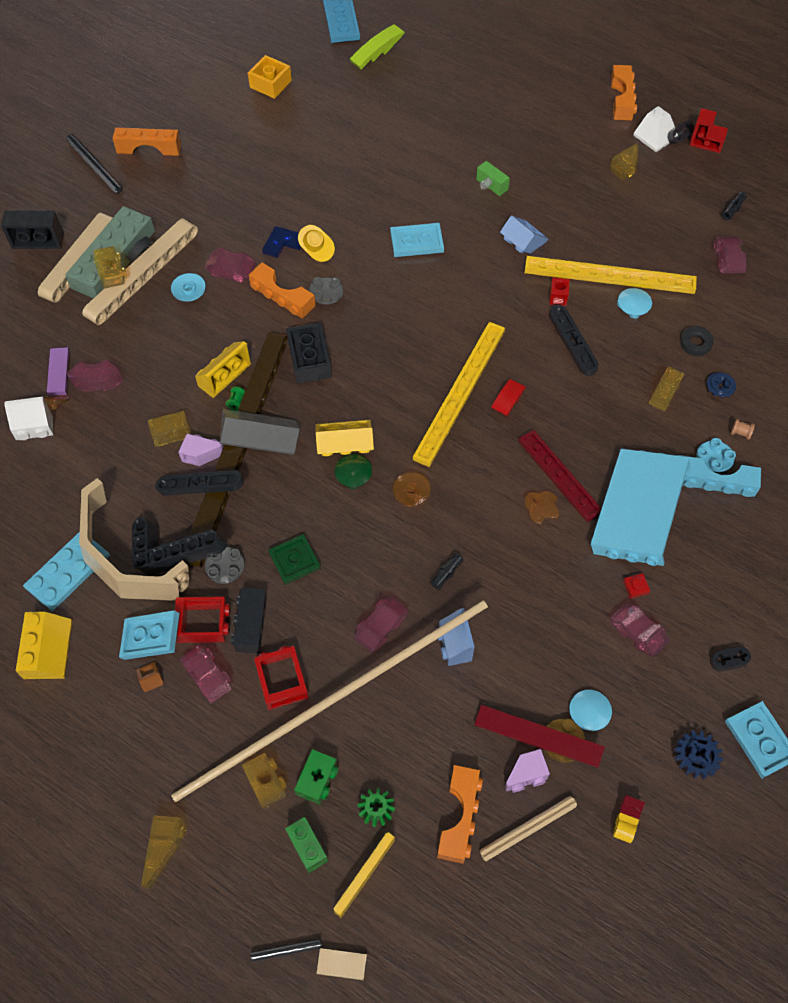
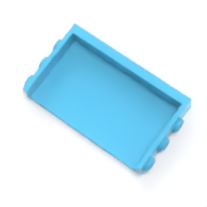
M620 450L592 538L591 547L593 554L607 556L611 559L620 558L630 562H643L651 566H664L663 553L686 471L691 469L689 457L651 453L643 450Z

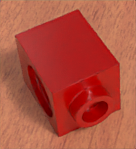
M552 278L549 305H567L570 279Z

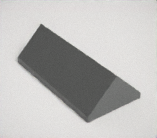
M223 409L220 444L294 455L300 428L296 420Z

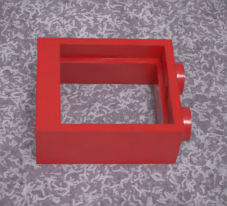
M225 597L176 598L175 611L179 613L176 643L225 642L226 635H229V623H226L227 616H230V604H227ZM220 609L219 632L185 633L187 610Z
M283 646L278 651L271 653L263 652L254 658L268 710L309 698L294 646ZM292 657L300 686L269 695L262 666Z

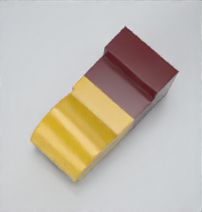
M625 795L620 804L613 837L631 844L645 802Z

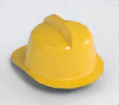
M308 225L301 229L298 235L299 244L312 258L320 262L328 261L332 258L335 250L334 242L323 230L315 225Z

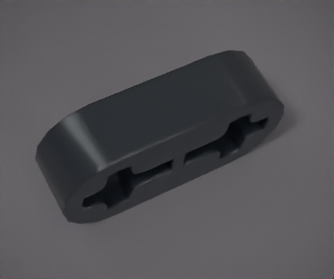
M687 120L671 129L667 135L668 141L671 144H676L691 135L694 130L692 122Z
M744 647L720 650L711 657L710 664L714 670L719 672L742 668L751 660V653ZM738 653H739L740 656H744V657H745V658L743 659V661H742L740 658H737V659H733V658H735V657L738 655ZM719 657L721 660L728 659L723 665L721 662L716 661Z

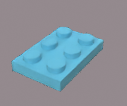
M440 223L390 227L394 257L444 252Z
M174 610L126 618L119 658L127 660L174 653L179 613Z
M763 701L725 721L761 779L788 765V739Z

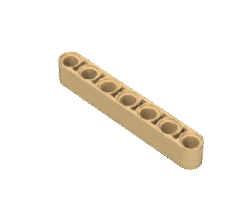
M103 213L96 215L38 288L39 297L54 303L61 299L70 287L65 274L113 217Z

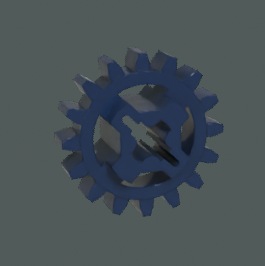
M692 731L690 736L684 734L682 740L679 739L676 744L679 747H676L674 752L679 755L674 760L681 762L678 768H685L686 776L689 773H693V779L700 775L702 780L707 778V774L712 777L715 771L721 768L718 763H721L723 758L718 755L723 751L716 748L719 743L718 741H711L712 735L706 738L703 731L698 736L695 731Z

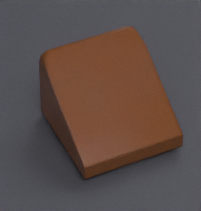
M156 662L136 670L139 683L144 692L163 685Z

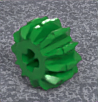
M380 788L376 789V794H373L372 790L369 789V797L361 795L363 802L358 803V808L362 809L359 812V817H365V824L373 820V827L377 826V821H380V824L385 826L384 818L391 821L392 816L390 813L395 812V807L391 806L394 803V799H387L388 791L380 795ZM375 803L379 804L378 812L373 811Z

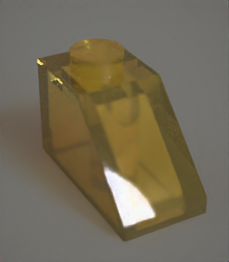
M635 144L612 158L610 170L622 181L632 177L636 172L638 145Z
M668 366L651 397L649 405L665 412L679 389L685 374Z

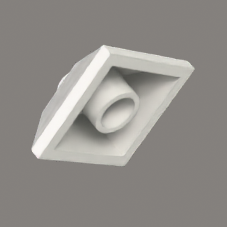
M658 106L646 115L633 135L657 152L670 143L667 135L675 126L670 114Z

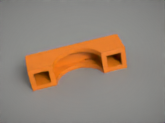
M613 65L611 88L622 93V95L615 97L613 106L614 120H632L633 114L637 112L632 65Z
M115 128L113 135L114 146L119 154H133V150L140 145L153 146L163 155L179 156L181 141L178 130Z
M263 262L249 274L250 286L254 290H258L266 298L274 300L279 306L285 307L293 315L303 319L316 306L315 295L303 287L287 290L277 286L275 270Z
M454 765L449 792L460 801L463 817L455 827L442 831L437 855L439 859L464 864L465 858L470 857L472 844L467 843L469 835H473L475 829V822L471 820L472 814L478 811L479 800L475 799L476 791H481L483 778L479 777L480 770Z

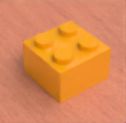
M266 55L248 72L250 88L274 99L292 81L290 66Z

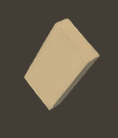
M320 948L317 974L364 981L367 954Z

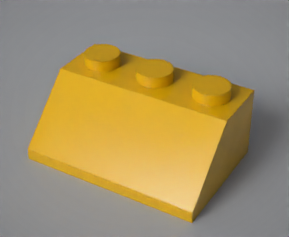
M244 341L234 342L229 347H226L218 357L212 359L210 364L201 369L195 376L198 387L214 398L248 368L251 362L247 343Z
M371 420L316 424L317 453L322 454V456H331L333 453L338 452L346 455L351 454V451L368 453L370 450H374Z
M25 612L16 672L23 679H65L72 619L48 612Z

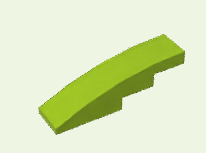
M395 24L386 28L364 44L350 58V61L362 70L369 61L374 62L381 53L385 55L405 32Z

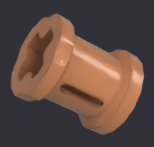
M736 418L731 434H738L749 440L755 424L743 423Z

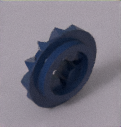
M714 373L707 380L708 392H712L714 397L720 396L721 399L723 397L729 398L736 390L735 380L728 374ZM724 382V386L719 389L718 386Z

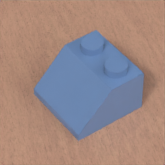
M512 215L500 231L504 235L503 239L510 244H515V249L521 253H532L549 240L528 221Z
M460 609L440 620L439 628L464 613L465 609ZM467 620L438 638V641L442 640L443 644L441 648L442 659L447 660L448 666L472 661L474 643Z

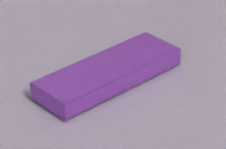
M68 347L50 349L47 383L48 396L67 395L70 354Z

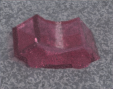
M737 236L717 237V241L714 243V250L719 258L718 267L721 273H746L745 252H741L740 247L743 243Z
M220 247L210 253L204 268L213 276L242 282L249 279V274L254 270L256 262L245 253H231Z
M106 359L93 365L79 362L67 372L74 387L88 392L98 389L105 391L123 382L119 369Z
M391 596L385 600L381 599L376 604V610L367 620H362L356 627L357 633L354 639L371 653L375 652L387 641L385 636L392 629L396 631L409 612L407 608Z
M624 604L609 619L624 638L628 636L636 643L635 647L649 656L655 657L670 642L666 635V630L661 625L651 621L643 613L642 609L636 605Z
M198 645L179 658V660L211 704L232 689L228 684L231 679L224 670L220 672L213 662L215 657L209 648L204 650L201 645Z

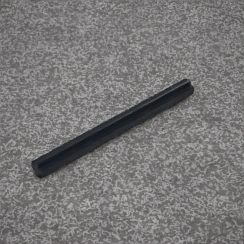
M74 134L67 135V142L117 194L122 192L123 189L120 183Z

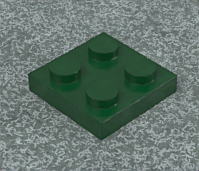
M304 534L268 550L284 585L321 569Z

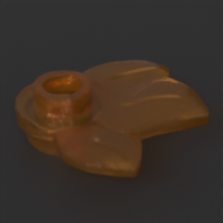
M543 491L539 494L536 492L529 493L525 497V506L529 510L530 518L538 525L542 524L544 518L557 519L559 511L554 504L558 499L557 496L548 491Z

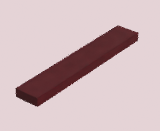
M534 429L519 438L518 442L587 523L600 516L602 508Z
M483 705L480 707L474 724L476 727L598 769L605 750V746Z

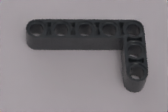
M138 517L132 524V564L136 569L147 575L172 569L182 560L188 564L220 554L227 547V540L214 530H207L158 546V527L144 517Z

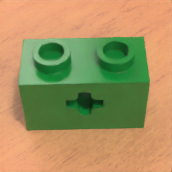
M312 749L294 789L295 794L320 805L322 799L326 800L328 797L330 780H334L339 770L337 760ZM319 774H321L322 779H318L317 782H315L314 776L318 777Z
M305 817L285 828L308 873L328 862L327 856Z

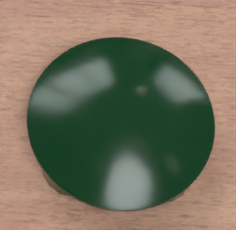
M346 455L337 462L335 476L341 484L353 490L364 485L372 476V466L361 455Z

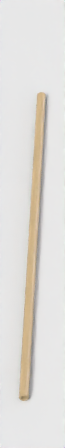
M484 600L229 758L171 795L173 800L177 802L488 608Z

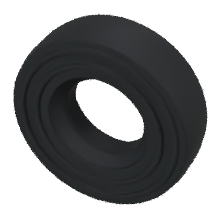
M147 236L143 237L132 247L126 258L133 263L153 245V241Z
M693 326L683 332L680 343L686 353L692 356H703L711 350L714 339L707 329ZM692 337H699L703 340L704 344L701 346L694 345L690 339Z

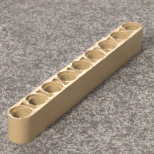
M183 218L180 219L84 307L83 316L96 325H101L197 235L198 227Z

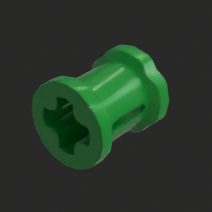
M232 387L230 391L231 396L225 404L231 410L238 411L245 390L240 387Z

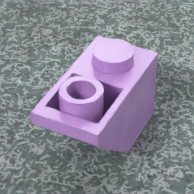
M187 434L179 450V455L182 462L201 466L219 458L223 445L215 439L209 440L200 435Z
M541 749L520 755L506 782V791L512 790L514 793L524 790L525 786L533 784L535 787L546 783L545 780L548 779L550 773Z

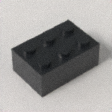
M4 210L1 227L12 249L62 248L64 232L55 210Z
M315 323L286 328L296 384L332 378L322 324Z

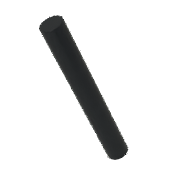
M321 939L251 952V960L255 962L322 948Z

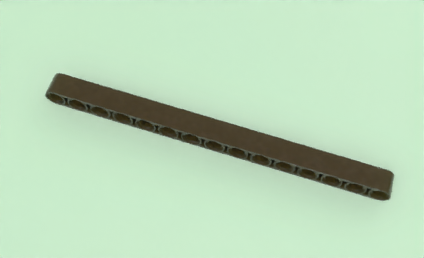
M268 332L238 411L261 415L287 345V335ZM224 445L214 472L239 471L248 448ZM232 491L205 493L189 536L207 530L217 531ZM206 558L188 563L187 565L202 568Z

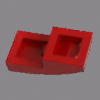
M509 379L491 408L508 417L515 403H518L526 386Z

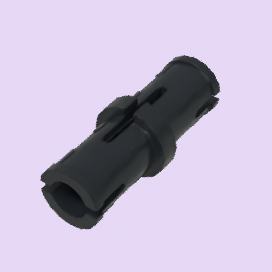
M738 192L735 198L729 201L728 207L722 213V217L725 220H730L735 212L740 210L741 204L747 198L746 194Z
M453 553L450 559L444 565H441L439 572L430 581V584L435 589L440 590L444 583L454 576V572L464 561L459 554Z

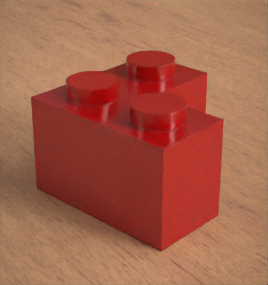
M701 108L689 146L717 153L721 152L728 128L713 125L717 112Z

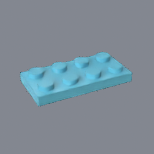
M80 532L23 585L29 593L52 612L94 572L84 562L79 545ZM92 539V545L107 559L110 556L109 552Z

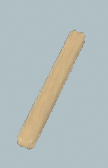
M569 796L482 848L480 855L484 861H488L576 808L577 803L575 799Z

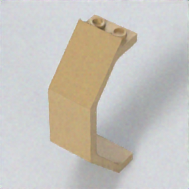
M97 478L84 487L81 491L79 545L84 562L120 598L176 601V598L179 597V592H183L189 585L188 565L182 560L169 572L160 577L120 573L92 545L93 513L107 503L103 483Z

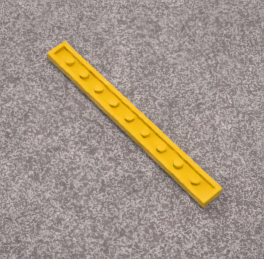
M527 256L524 272L527 274L695 294L697 276Z
M491 322L488 323L413 455L414 461L428 467L431 466L505 332L504 327Z

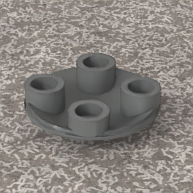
M315 277L309 287V292L315 295L316 302L320 304H333L341 299L343 287L338 278Z
M226 547L222 553L207 557L205 562L206 574L212 581L219 584L235 581L240 577L244 569L243 556L238 549Z

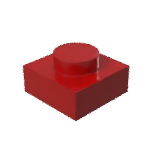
M643 573L624 578L623 583L630 599L650 593V588Z

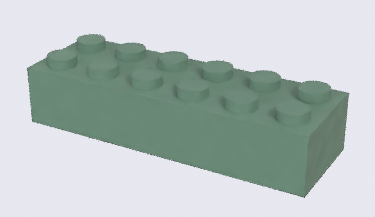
M123 206L65 274L70 288L95 298L129 264L130 261L126 256L132 247L143 237L147 236L150 238L155 232L151 217Z

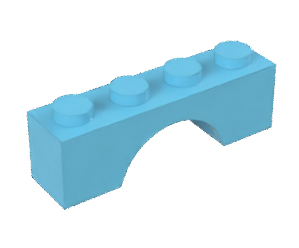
M689 457L691 469L686 471L683 486L702 488L707 491H721L726 494H741L745 497H755L761 488V468L741 465L740 469L734 474L720 475L711 471L705 464L704 459Z

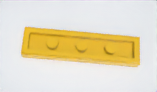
M389 832L385 834L334 907V913L340 918L345 914L394 843L395 837Z

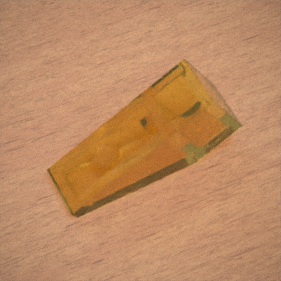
M153 816L141 882L143 888L148 890L152 888L179 848L181 838H185L186 825L180 817Z

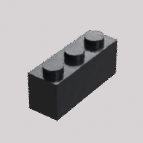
M241 588L240 595H237L236 607H238V614H234L233 620L236 629L235 633L231 634V645L234 646L236 652L261 653L267 604L265 589Z

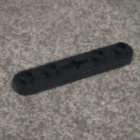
M563 305L552 306L549 315L578 368L586 376L596 374L599 365L598 361L568 310Z
M236 470L168 475L159 478L155 488L164 496L235 491L243 486L244 477Z

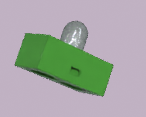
M487 161L477 167L476 179L480 182V189L486 190L489 188L499 196L508 190L510 178Z

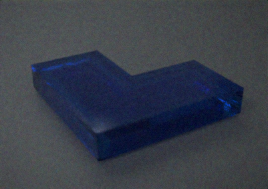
M275 226L262 249V253L278 258L284 246L300 250L299 233Z

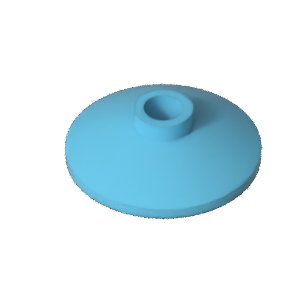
M192 273L178 276L171 285L173 296L180 301L186 302L200 298L206 289L203 278Z

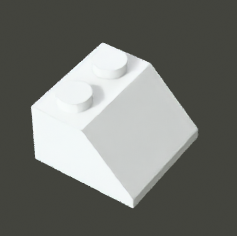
M43 397L5 402L10 431L16 440H27L36 437L44 438L53 435V416Z

